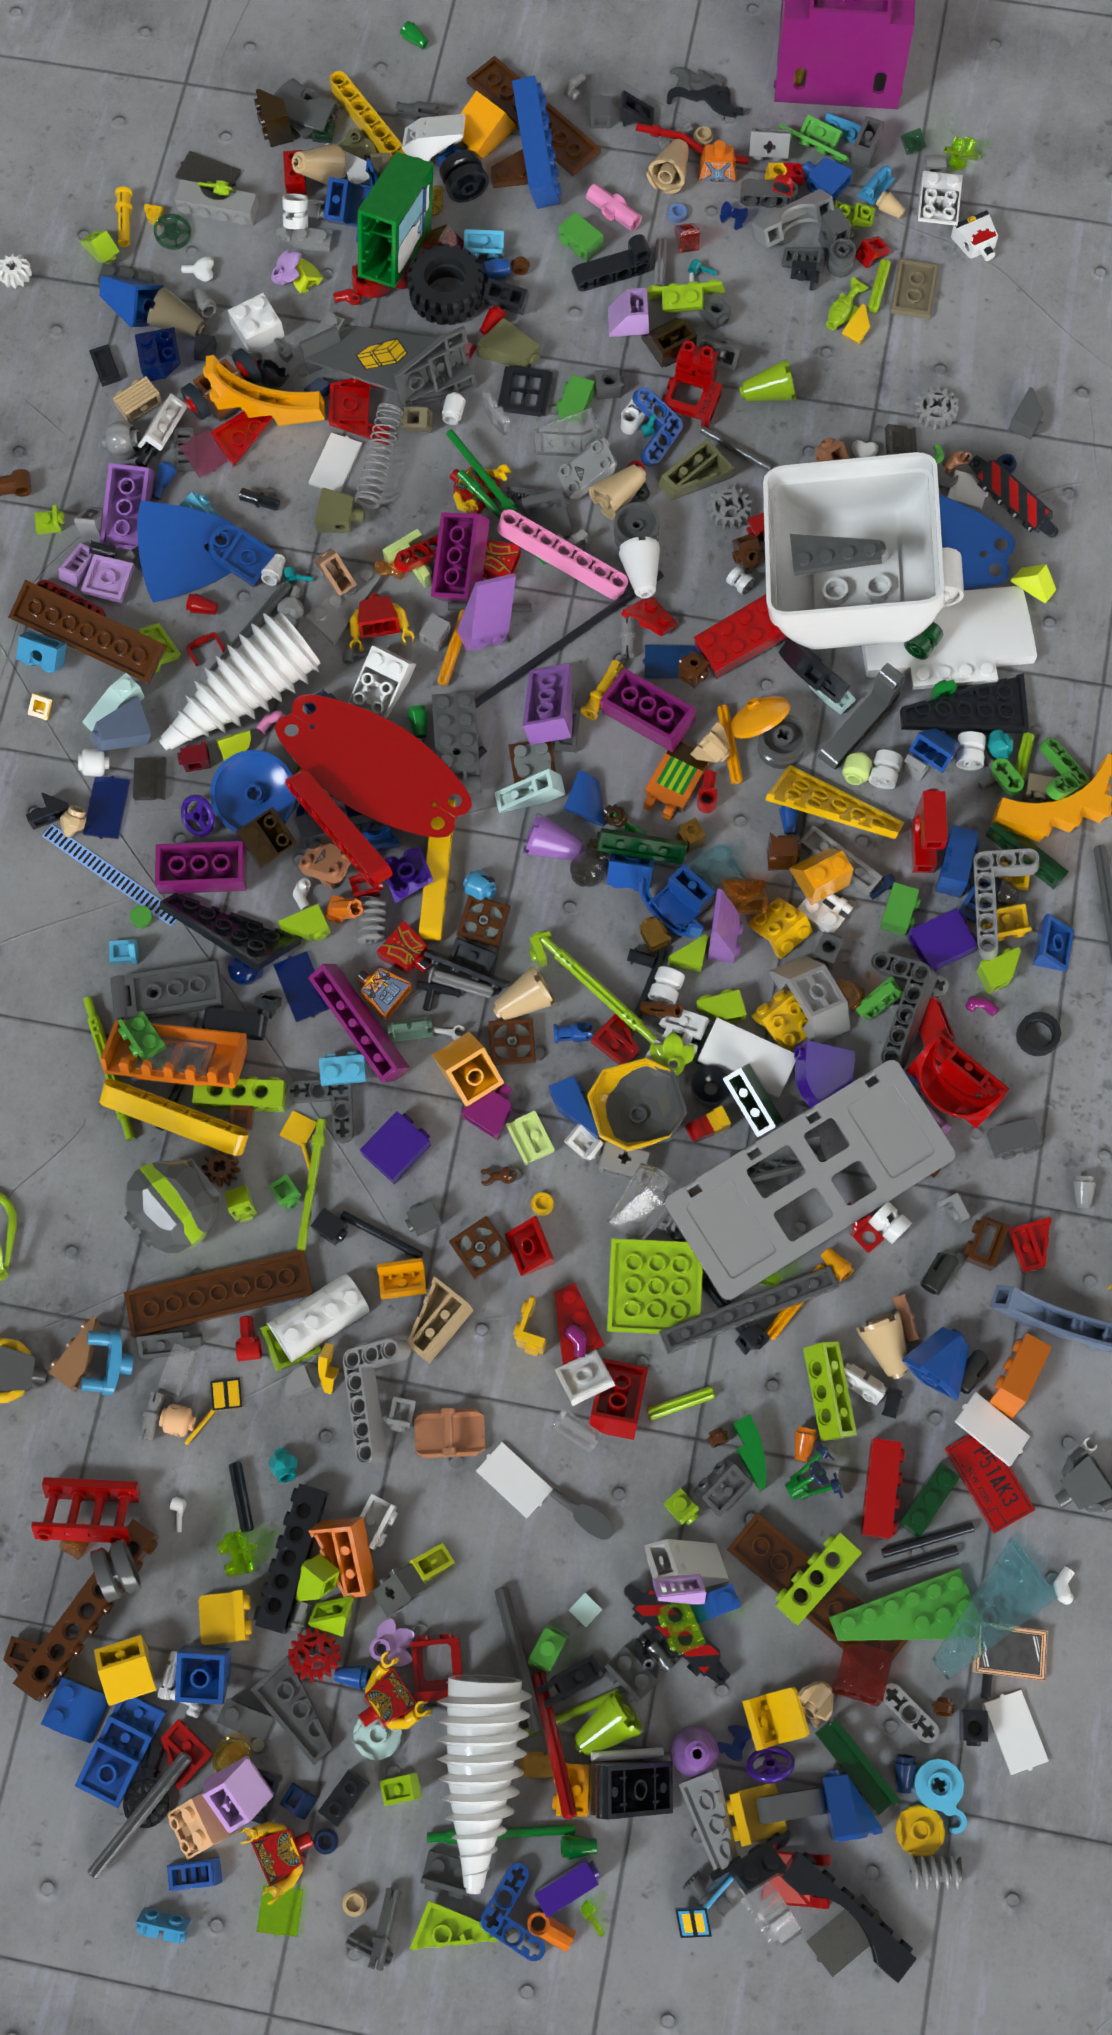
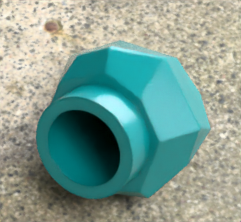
M1003 730L991 732L987 736V750L996 759L1004 758L1008 760L1013 750V740Z
M285 1448L277 1449L268 1462L270 1471L277 1477L280 1483H287L296 1478L298 1459Z

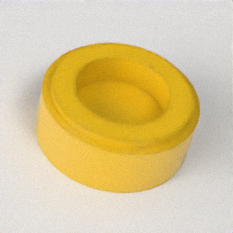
M539 1192L532 1197L531 1207L537 1215L545 1216L553 1210L554 1201L550 1194Z

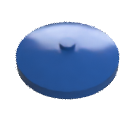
M247 750L236 753L220 765L213 777L210 792L213 809L219 820L234 832L274 807L284 824H286L291 818L297 803V799L292 795L285 783V779L293 774L281 759L265 751Z

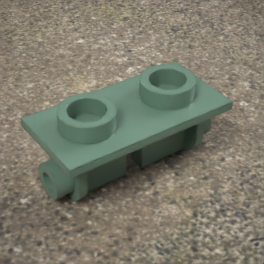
M431 1016L387 1021V1030L392 1043L434 1038Z

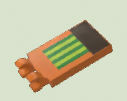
M682 741L673 752L667 750L645 788L644 793L648 796L643 803L645 804L643 808L651 812L658 800L666 804L662 818L670 821L676 809L683 812L710 762L696 760L691 755L695 748Z

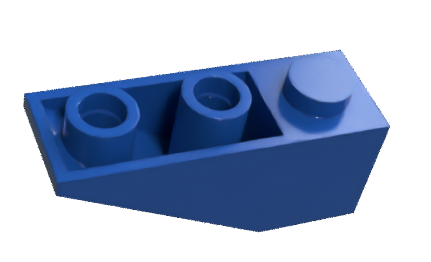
M574 1076L550 1085L549 1093L558 1112L575 1125L581 1124L596 1139L601 1140L591 1115L592 1111L589 1101L585 1102L582 1095L585 1091L580 1080L576 1082Z

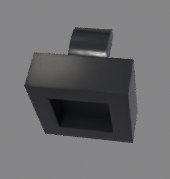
M260 993L255 997L254 1006L259 1007L257 1014L262 1015L263 1010L267 1009L269 1011V1019H272L276 1014V1010L281 1006L282 998Z

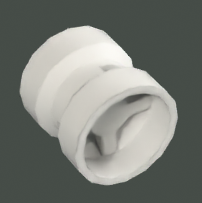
M738 565L729 573L726 582L730 586H735L737 591L744 595L753 586L755 578L750 574L747 575L744 569Z

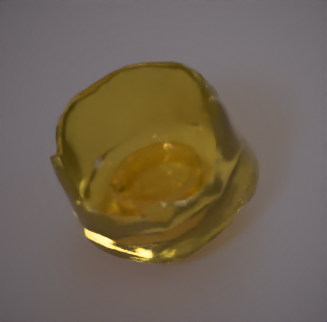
M235 1737L222 1739L217 1744L213 1754L212 1763L214 1771L217 1773L247 1755L251 1759L252 1749L250 1745L242 1739Z

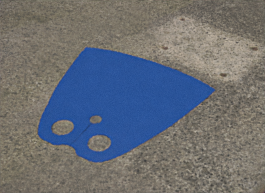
M939 494L942 548H952L960 552L962 556L964 591L991 587L1006 581L1010 571L1008 557L1013 553L1015 546L1013 536L1006 529L983 514ZM1003 538L1007 541V548L1004 551L995 549L994 542L996 539ZM983 550L987 553L985 558L980 557L979 554ZM994 563L1002 567V573L997 577L989 573V567Z
M140 501L137 522L139 556L144 581L153 603L200 589L231 573L216 563L209 551L204 549V545L209 544L212 533L218 527L233 525L231 522L222 517L188 507ZM217 537L215 538L216 543L219 545L227 543L226 539L220 540Z

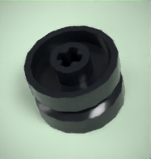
M472 150L454 152L441 163L439 168L440 177L452 201L458 203L472 201L482 195L488 187V175L482 166L478 154Z

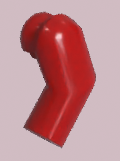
M351 288L333 293L335 303L346 301L352 305H359L362 301L361 295Z

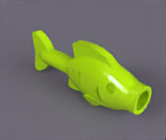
M854 276L850 279L851 290L847 296L841 293L829 309L826 326L830 330H836L838 326L851 320L859 307L853 305L854 298L858 293H864L869 289L868 286L860 283Z

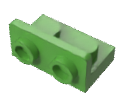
M890 977L859 1001V1007L856 1010L861 1017L871 1021L902 997L903 989L894 977Z
M143 1011L125 1022L121 1018L117 1020L121 1026L117 1030L124 1041L126 1039L130 1040L131 1045L128 1047L135 1058L140 1056L142 1061L149 1060L166 1049L165 1044Z

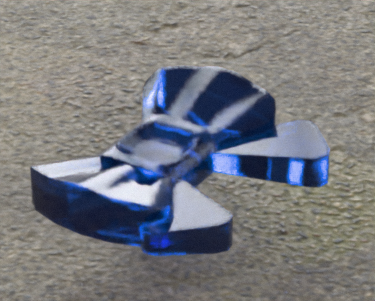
M726 201L721 207V223H725L732 217L735 218L734 230L741 229L743 227L742 224L747 219L748 209L732 207Z
M740 1725L728 1726V1731L734 1737V1741L732 1744L718 1742L719 1751L721 1754L725 1753L728 1758L734 1761H742V1751L746 1741L752 1738L751 1731L747 1727Z

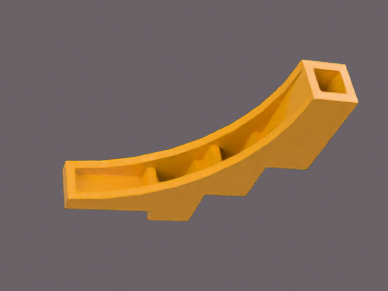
M214 355L206 356V365L203 366L205 378H208L211 383L210 399L215 403L218 410L241 407L248 418L273 416L272 418L275 419L278 426L325 420V401L320 391L287 392L258 386L231 373Z
M1108 753L1101 761L1091 782L1082 790L1069 797L1046 803H1025L1002 798L996 806L991 825L995 822L1004 830L1040 842L1045 836H1049L1052 827L1070 833L1075 826L1079 827L1083 817L1101 823L1112 812V805H1110L1112 796L1107 795L1111 786L1108 781L1112 777V754Z

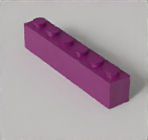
M322 964L308 977L381 1082L396 1081L410 1068L337 964Z

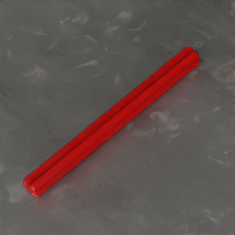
M537 1672L532 1675V1681L561 1812L564 1819H572L577 1816L553 1705L546 1708L543 1704L551 1697L548 1690L538 1695L536 1691L539 1686L547 1682V1678L544 1672Z

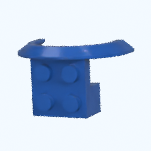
M367 158L365 171L369 174L371 186L354 184L346 179L329 177L324 219L329 223L358 227V209L379 178L377 170L369 158ZM357 229V236H356V242H357V243H358V229Z
M683 864L669 877L667 886L652 898L648 889L649 878L642 871L638 870L637 884L639 894L650 913L657 917L658 920H661L664 927L671 932L683 937L699 938L703 933L704 927L696 919L713 904L716 892Z

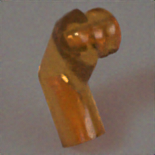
M377 560L374 566V570L379 575H391L401 580L405 572L398 571L392 564L384 560Z

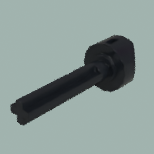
M708 1276L702 1279V1288L718 1308L731 1304L730 1300H725L719 1295ZM759 1323L752 1326L745 1324L735 1328L740 1334L735 1343L745 1355L751 1350H760L770 1340L768 1334Z

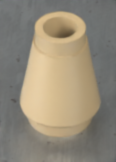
M884 191L876 202L879 210L898 219L902 217L906 210L891 192L887 193Z

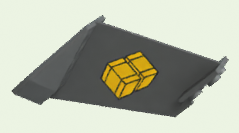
M335 325L299 342L309 374L326 368L398 394L402 407L446 399V396L453 392L463 395L477 388L475 373L468 365L464 345L468 344V339L464 326L438 338L361 326H352L338 333Z

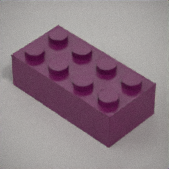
M441 512L431 597L441 601L468 603L475 583L482 581L490 519L480 514Z
M625 668L600 699L602 713L670 752L675 750L696 721V712L693 706Z
M243 841L156 844L155 886L159 894L246 891L247 850Z

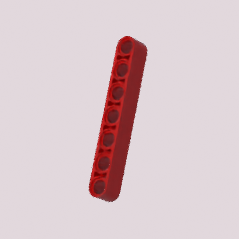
M303 768L285 779L286 786L292 795L372 887H376L393 875L387 862L306 769Z

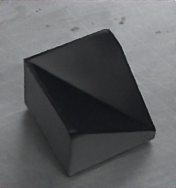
M195 335L194 360L206 361V356H215L217 348L215 336Z

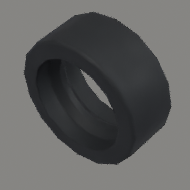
M1033 1012L1025 1016L1019 1024L1016 1038L1018 1045L1024 1052L1038 1057L1051 1053L1060 1042L1062 1033L1059 1023L1053 1016L1044 1012ZM1040 1022L1049 1027L1052 1037L1047 1045L1039 1047L1028 1041L1025 1032L1031 1023Z

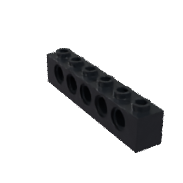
M300 1483L298 1488L293 1489L290 1499L293 1505L291 1511L286 1512L283 1525L286 1526L283 1535L280 1534L278 1537L276 1549L279 1550L276 1559L272 1558L269 1565L270 1579L269 1582L265 1581L262 1587L261 1596H264L261 1606L258 1605L254 1613L253 1620H256L255 1626L286 1634L287 1624L290 1622L296 1602L295 1598L301 1575V1566L309 1559L315 1537H311L308 1530L321 1521L329 1495L327 1491ZM308 1504L311 1508L310 1514L307 1517H301L299 1515L300 1507ZM295 1528H302L303 1537L299 1541H294L292 1538V1532ZM294 1551L296 1554L295 1562L290 1565L286 1564L284 1560L286 1553ZM287 1575L289 1579L288 1585L285 1588H279L277 1585L279 1576ZM278 1598L281 1601V1608L277 1612H272L270 1602Z

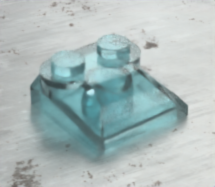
M724 844L712 847L687 865L716 894L717 889H722L726 894L747 881L733 859L731 850Z

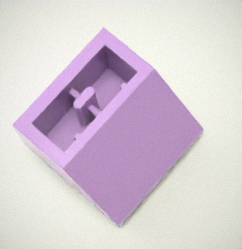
M647 288L626 289L608 307L609 337L649 334Z
M247 1755L206 1778L202 1795L227 1832L231 1833L249 1823L268 1803L274 1793Z

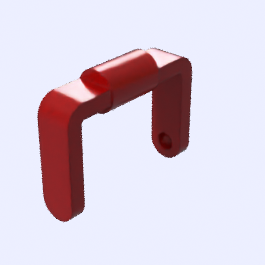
M215 632L203 635L186 646L187 652L196 667L199 664L191 651L192 649L198 648L215 638L222 652L225 651Z

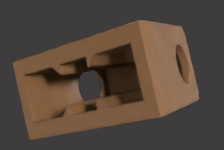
M331 548L313 560L327 583L339 596L357 585L337 552ZM343 578L341 582L337 583V579Z

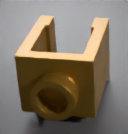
M695 817L679 825L676 838L687 842V854L705 845L706 834Z
M648 917L641 922L639 933L651 954L659 951L660 948L671 945V937L667 935L668 932L661 920H658L657 917Z
M527 1751V1755L519 1759V1769L524 1772V1778L553 1777L549 1753L545 1754V1751Z

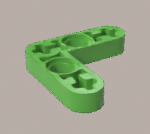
M1047 737L1040 745V750L1061 776L1054 778L1045 787V790L1054 800H1061L1082 790L1090 782V779L1056 739Z

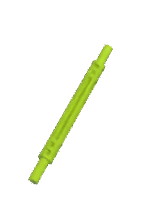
M547 936L541 938L540 942L555 955L554 958L617 1014L632 1030L638 1031L651 1044L654 1043L655 1039L658 1040V1037L643 1025L644 1022L591 975L565 949H560Z
M88 996L83 998L88 1014L87 1022L100 1059L107 1040L101 1018L96 1013L92 997ZM104 1074L106 1080L114 1079L119 1081L118 1075ZM115 1111L118 1121H121L126 1141L135 1139L129 1120L131 1117Z

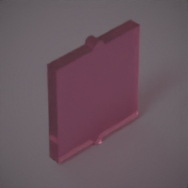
M209 430L196 437L192 436L190 441L180 446L181 451L199 478L211 471L215 472L216 468L228 461Z

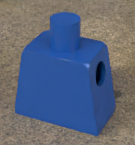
M823 158L817 166L808 161L803 167V172L808 175L807 189L811 193L822 189L832 196L833 202L851 183L853 170L831 159Z
M934 728L920 732L909 751L943 773L956 754L960 744L951 736H947L939 729Z

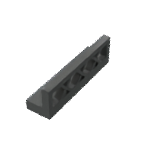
M818 1131L805 1133L804 1138L814 1154H817L818 1160L820 1162L827 1161L821 1149ZM787 1145L747 1169V1171L752 1172V1175H749L753 1183L804 1170L792 1149ZM756 1148L747 1155L752 1161L762 1154ZM743 1149L731 1151L730 1157L734 1156ZM791 1160L796 1162L793 1165L785 1164V1162ZM767 1166L775 1167L773 1170L769 1171L763 1169Z

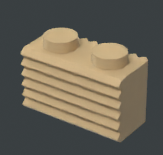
M147 376L142 379H136L130 387L125 390H119L112 398L115 407L129 423L135 422L136 419L162 404L160 393Z

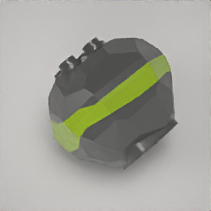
M192 1159L153 1162L141 1166L128 1181L125 1194L127 1215L124 1219L134 1230L137 1227L142 1233L138 1236L146 1246H153L166 1253H179L194 1248L203 1241L214 1224L219 1210V1197L221 1195Z

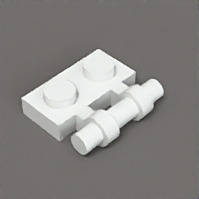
M835 894L813 905H810L807 898H805L797 909L806 914L808 921L822 932L835 933L845 920V918L839 915L841 910L849 915L854 908L847 903L848 900L843 897L839 898ZM825 899L836 905L833 910L823 903Z
M683 1009L680 1018L668 1016L662 1018L659 1025L666 1030L664 1034L657 1032L655 1035L658 1037V1041L663 1043L671 1032L683 1034L681 1039L683 1046L693 1045L696 1053L698 1045L691 1043L692 1038L701 1040L710 1020L708 1017Z

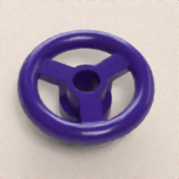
M195 794L188 796L183 801L181 818L185 828L194 836H207L213 830L215 824V814L211 804L204 797ZM192 801H198L196 810L187 812L189 804ZM193 819L195 822H198L202 830L195 829L189 820Z
M778 1746L754 1751L746 1762L747 1772L752 1778L769 1784L777 1783L786 1778L795 1767L793 1755L788 1750ZM772 1754L784 1756L788 1763L777 1761L775 1758H772ZM764 1755L765 1760L763 1764L754 1769V1762Z

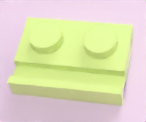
M535 1110L506 1124L525 1166L532 1161L555 1152Z

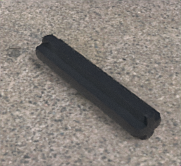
M234 1462L229 1464L230 1477L240 1530L246 1533L254 1530L242 1463Z

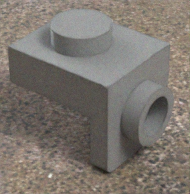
M393 1397L389 1418H387L386 1422L387 1425L391 1426V1430L397 1432H405V1429L411 1430L416 1401Z

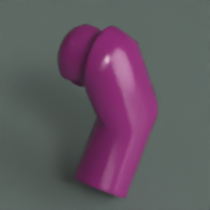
M971 996L965 1003V1008L970 1012H974L976 1008H982L992 1017L1000 1009L984 996Z
M567 1325L564 1329V1334L575 1344L574 1356L585 1357L586 1334L577 1325Z

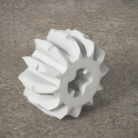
M12 253L11 257L5 255V260H0V281L7 288L12 286L16 289L18 285L23 287L24 282H29L32 271L29 262L21 254L16 257Z

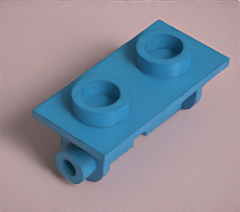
M827 112L824 120L825 123L843 132L841 139L855 143L862 124L836 116L834 113Z
M889 165L882 166L881 169L879 168L857 194V197L873 206L881 194L895 181L896 178L891 176L892 168Z
M143 1908L136 1920V1932H140L141 1936L158 1939L160 1931H164L162 1940L180 1944V1942L185 1943L187 1937L186 1930L191 1919L184 1918L178 1914L170 1915L161 1913L156 1909Z

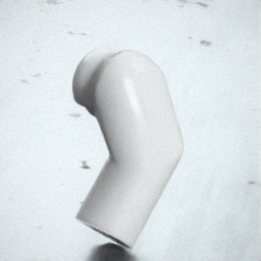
M307 878L299 880L293 891V897L301 911L311 907L306 899L311 886V882Z
M1064 1566L1055 1579L1053 1588L1056 1598L1063 1604L1068 1605L1074 1599L1068 1583L1075 1573Z
M173 1688L170 1694V1699L174 1701L175 1688ZM180 1702L189 1706L186 1713L190 1717L198 1718L200 1711L203 1710L201 1703Z

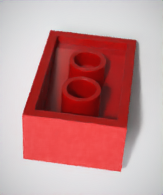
M603 1358V1363L612 1377L615 1386L595 1395L588 1431L634 1440L649 1367Z

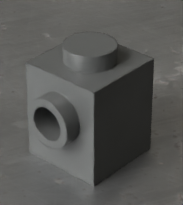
M431 1200L424 1204L418 1202L409 1208L410 1210L406 1212L408 1219L405 1222L410 1232L415 1231L417 1237L442 1225Z

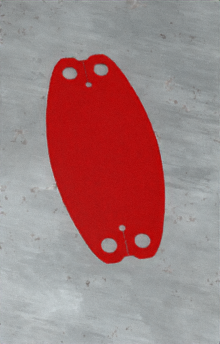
M312 694L300 695L293 702L291 713L280 718L275 725L277 737L287 752L302 769H306L324 790L348 807L378 822L422 836L434 838L448 837L455 828L456 818L460 815H465L472 806L468 791L443 760L404 728L369 710L329 697ZM312 702L315 704L316 710L313 714L303 712L302 707L305 703ZM290 724L296 725L298 733L295 736L286 735V726ZM311 724H313V725H315V728H314V729H310L309 726H310ZM453 794H457L462 798V803L457 807H453L448 803L449 797ZM432 802H436L437 806L433 807L431 805ZM433 818H442L445 822L444 827L439 830L433 829L431 826Z

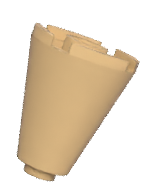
M681 139L673 140L649 164L647 178L656 190L659 188L664 190L663 193L674 194L680 191L684 185L689 146L685 141Z
M334 144L299 151L292 158V166L295 172L325 185H328L329 177L344 179L346 176V171H344V164L347 165L345 152L341 147Z
M631 465L592 484L588 490L589 495L595 505L599 503L602 507L600 512L608 519L614 520L619 509L630 503L645 483L646 472L641 466Z
M533 965L494 1001L493 1011L498 1019L509 1020L556 1004L554 995L550 996L548 984L540 971Z
M895 1311L894 1316L890 1312L866 1321L868 1326L862 1328L861 1324L856 1327L857 1333L888 1377L893 1376L894 1379L905 1376L907 1374L906 1370L909 1368L902 1362V1359L907 1355L899 1311Z

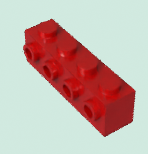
M878 1438L870 1440L860 1536L889 1540L892 1538V1535H896L897 1520H894V1511H898L900 1497L896 1496L897 1486L901 1487L902 1472H899V1464L904 1462L905 1449L901 1448L902 1442Z

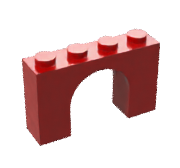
M932 788L922 792L911 822L912 873H934L937 867V849H944L946 846V791Z

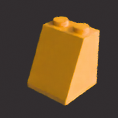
M476 91L460 113L466 115L463 138L457 144L459 146L464 144L468 147L466 150H472L484 159L517 127L502 109Z
M826 848L789 868L810 905L849 886L853 873V867L843 850Z
M467 1032L432 1054L440 1071L466 1107L504 1084L485 1048L470 1032Z

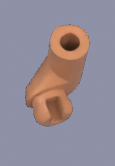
M957 451L950 454L943 465L945 472L949 474L955 466L965 465L972 459L971 453L969 451Z

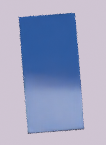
M139 1696L117 1703L113 1713L109 1715L99 1738L95 1741L75 1787L118 1808L150 1749V1745H152L165 1718L167 1710Z

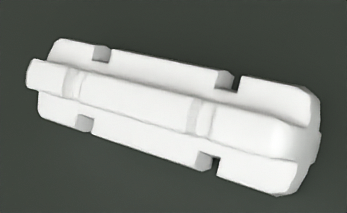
M178 1651L170 1652L168 1658L170 1663L166 1665L161 1681L163 1686L158 1691L160 1699L170 1700L172 1687L176 1685Z

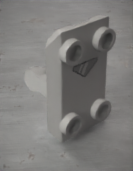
M604 437L593 441L580 454L568 463L563 464L557 472L567 497L580 499L589 492L588 490L592 484L609 477L615 472L617 461L612 454L608 441Z

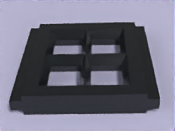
M511 365L505 366L497 410L537 417L545 416L553 372ZM515 375L526 376L524 389L513 387ZM530 377L541 379L539 390L528 389ZM512 392L523 393L520 405L509 404ZM526 394L537 395L535 407L524 406Z

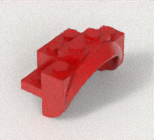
M940 1031L906 1070L918 1081L921 1087L920 1090L935 1107L951 1115L953 1118L965 1119L976 1129L998 1106L1010 1089ZM936 1059L941 1062V1064H940L939 1067H938V1064H937V1062H936ZM978 1092L983 1097H977L974 1095Z

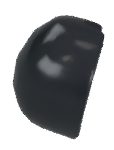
M264 359L258 365L262 377L261 381L270 388L281 387L290 376L289 374L285 375V367L279 368L270 359Z

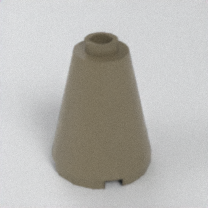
M164 287L161 288L153 300L156 302L154 308L150 307L147 323L153 327L195 337L197 334L202 335L206 328L204 319L172 291Z

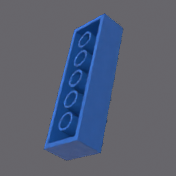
M535 75L513 80L512 85L529 190L537 209L560 204L559 195H562V191L557 179L559 173L554 161L556 154L551 143L553 136L551 129H549L550 118L548 111H546L547 99L545 93H543L542 84L537 82Z

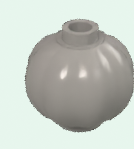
M121 420L112 423L107 428L105 437H102V444L104 449H108L116 459L127 460L139 451L137 445L142 437L140 431L136 430L131 423Z

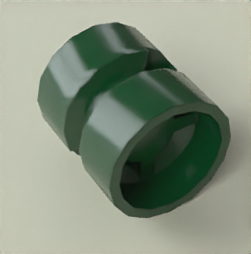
M932 622L921 634L905 642L904 647L913 657L925 660L933 651L934 646L942 639L944 635L943 630L935 622Z

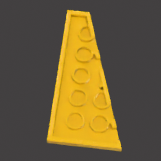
M792 765L787 767L765 798L766 801L893 839H896L905 823Z

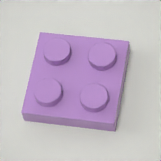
M94 554L81 588L82 594L122 603L135 568L134 564Z

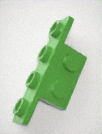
M807 115L800 132L782 124L778 126L780 129L791 130L790 139L795 136L799 138L798 143L808 148L811 144L817 147L816 152L824 156L829 153L833 155L832 159L840 164H843L844 161L847 163L851 161L849 157L835 151L843 132L821 120Z

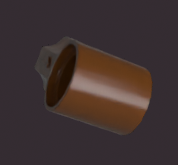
M17 469L12 471L11 475L0 476V496L14 494L25 497L32 493L29 471Z

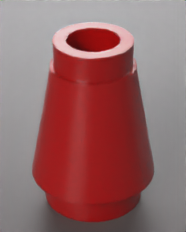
M495 305L493 308H489L479 331L485 336L503 318H506V313Z
M197 593L189 594L186 610L194 614L216 615L218 603Z

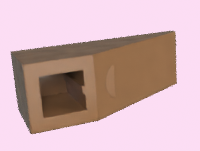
M93 1316L91 1319L84 1321L80 1327L81 1332L76 1338H72L67 1343L66 1351L61 1357H57L50 1366L52 1369L49 1374L75 1392L81 1386L82 1377H87L91 1371L96 1345L87 1344L88 1331H99L100 1321Z

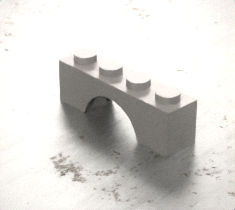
M180 180L174 198L178 212L253 226L259 209L256 194L237 190L229 198L214 200L203 194L201 186H196L197 182Z
M818 189L753 221L756 241L768 248L783 241L785 232L797 224L821 222L822 215L830 210H835L832 196L822 189Z

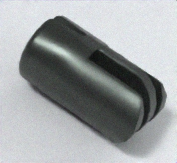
M938 1253L920 1282L921 1287L933 1295H940L959 1263L958 1258L954 1255Z
M982 1350L973 1351L966 1361L960 1390L964 1394H969L991 1367L986 1354Z

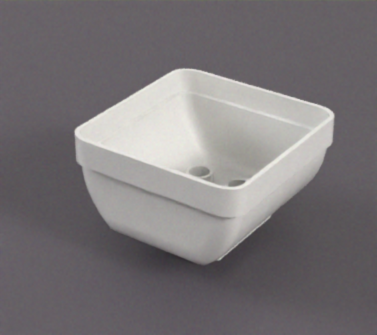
M913 452L791 464L775 467L765 475L763 494L767 607L771 622L778 626L780 631L792 641L810 649L907 642L929 627L942 607L952 606L963 599L962 556L956 549L942 548L937 463L932 456ZM790 534L880 540L882 564L794 576Z

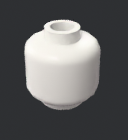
M85 748L82 754L78 753V771H82L84 776L101 777L104 775L105 769H109V757L105 756L104 751Z

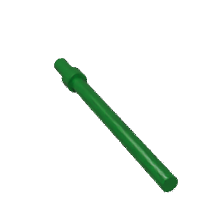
M453 429L447 431L446 435L501 502V507L504 510L510 509L519 513L516 509V504L511 498L508 499Z
M462 469L457 476L466 484L467 490L472 495L475 494L500 520L503 511L481 489V485L476 480L473 481ZM535 556L543 565L547 563L541 558Z
M575 1824L506 1828L507 1832L498 1836L497 1839L575 1835ZM448 1828L447 1831L427 1832V1843L447 1842V1844H457V1840L451 1838L456 1835L455 1828Z

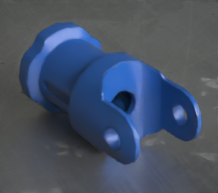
M576 1022L563 1026L553 1024L555 1043L571 1040L573 1043L590 1041L593 1038V1034L589 1032L592 1030L591 1023Z

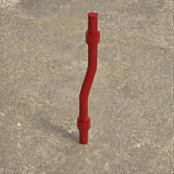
M637 123L636 131L647 133L651 137L656 138L661 136L681 139L700 155L703 153L704 147L683 132L664 129L656 124L650 126ZM735 154L736 163L748 165L750 157Z

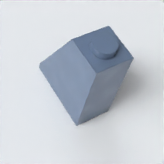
M139 697L132 699L97 721L93 731H91L92 742L96 744L98 751L147 745L151 736Z

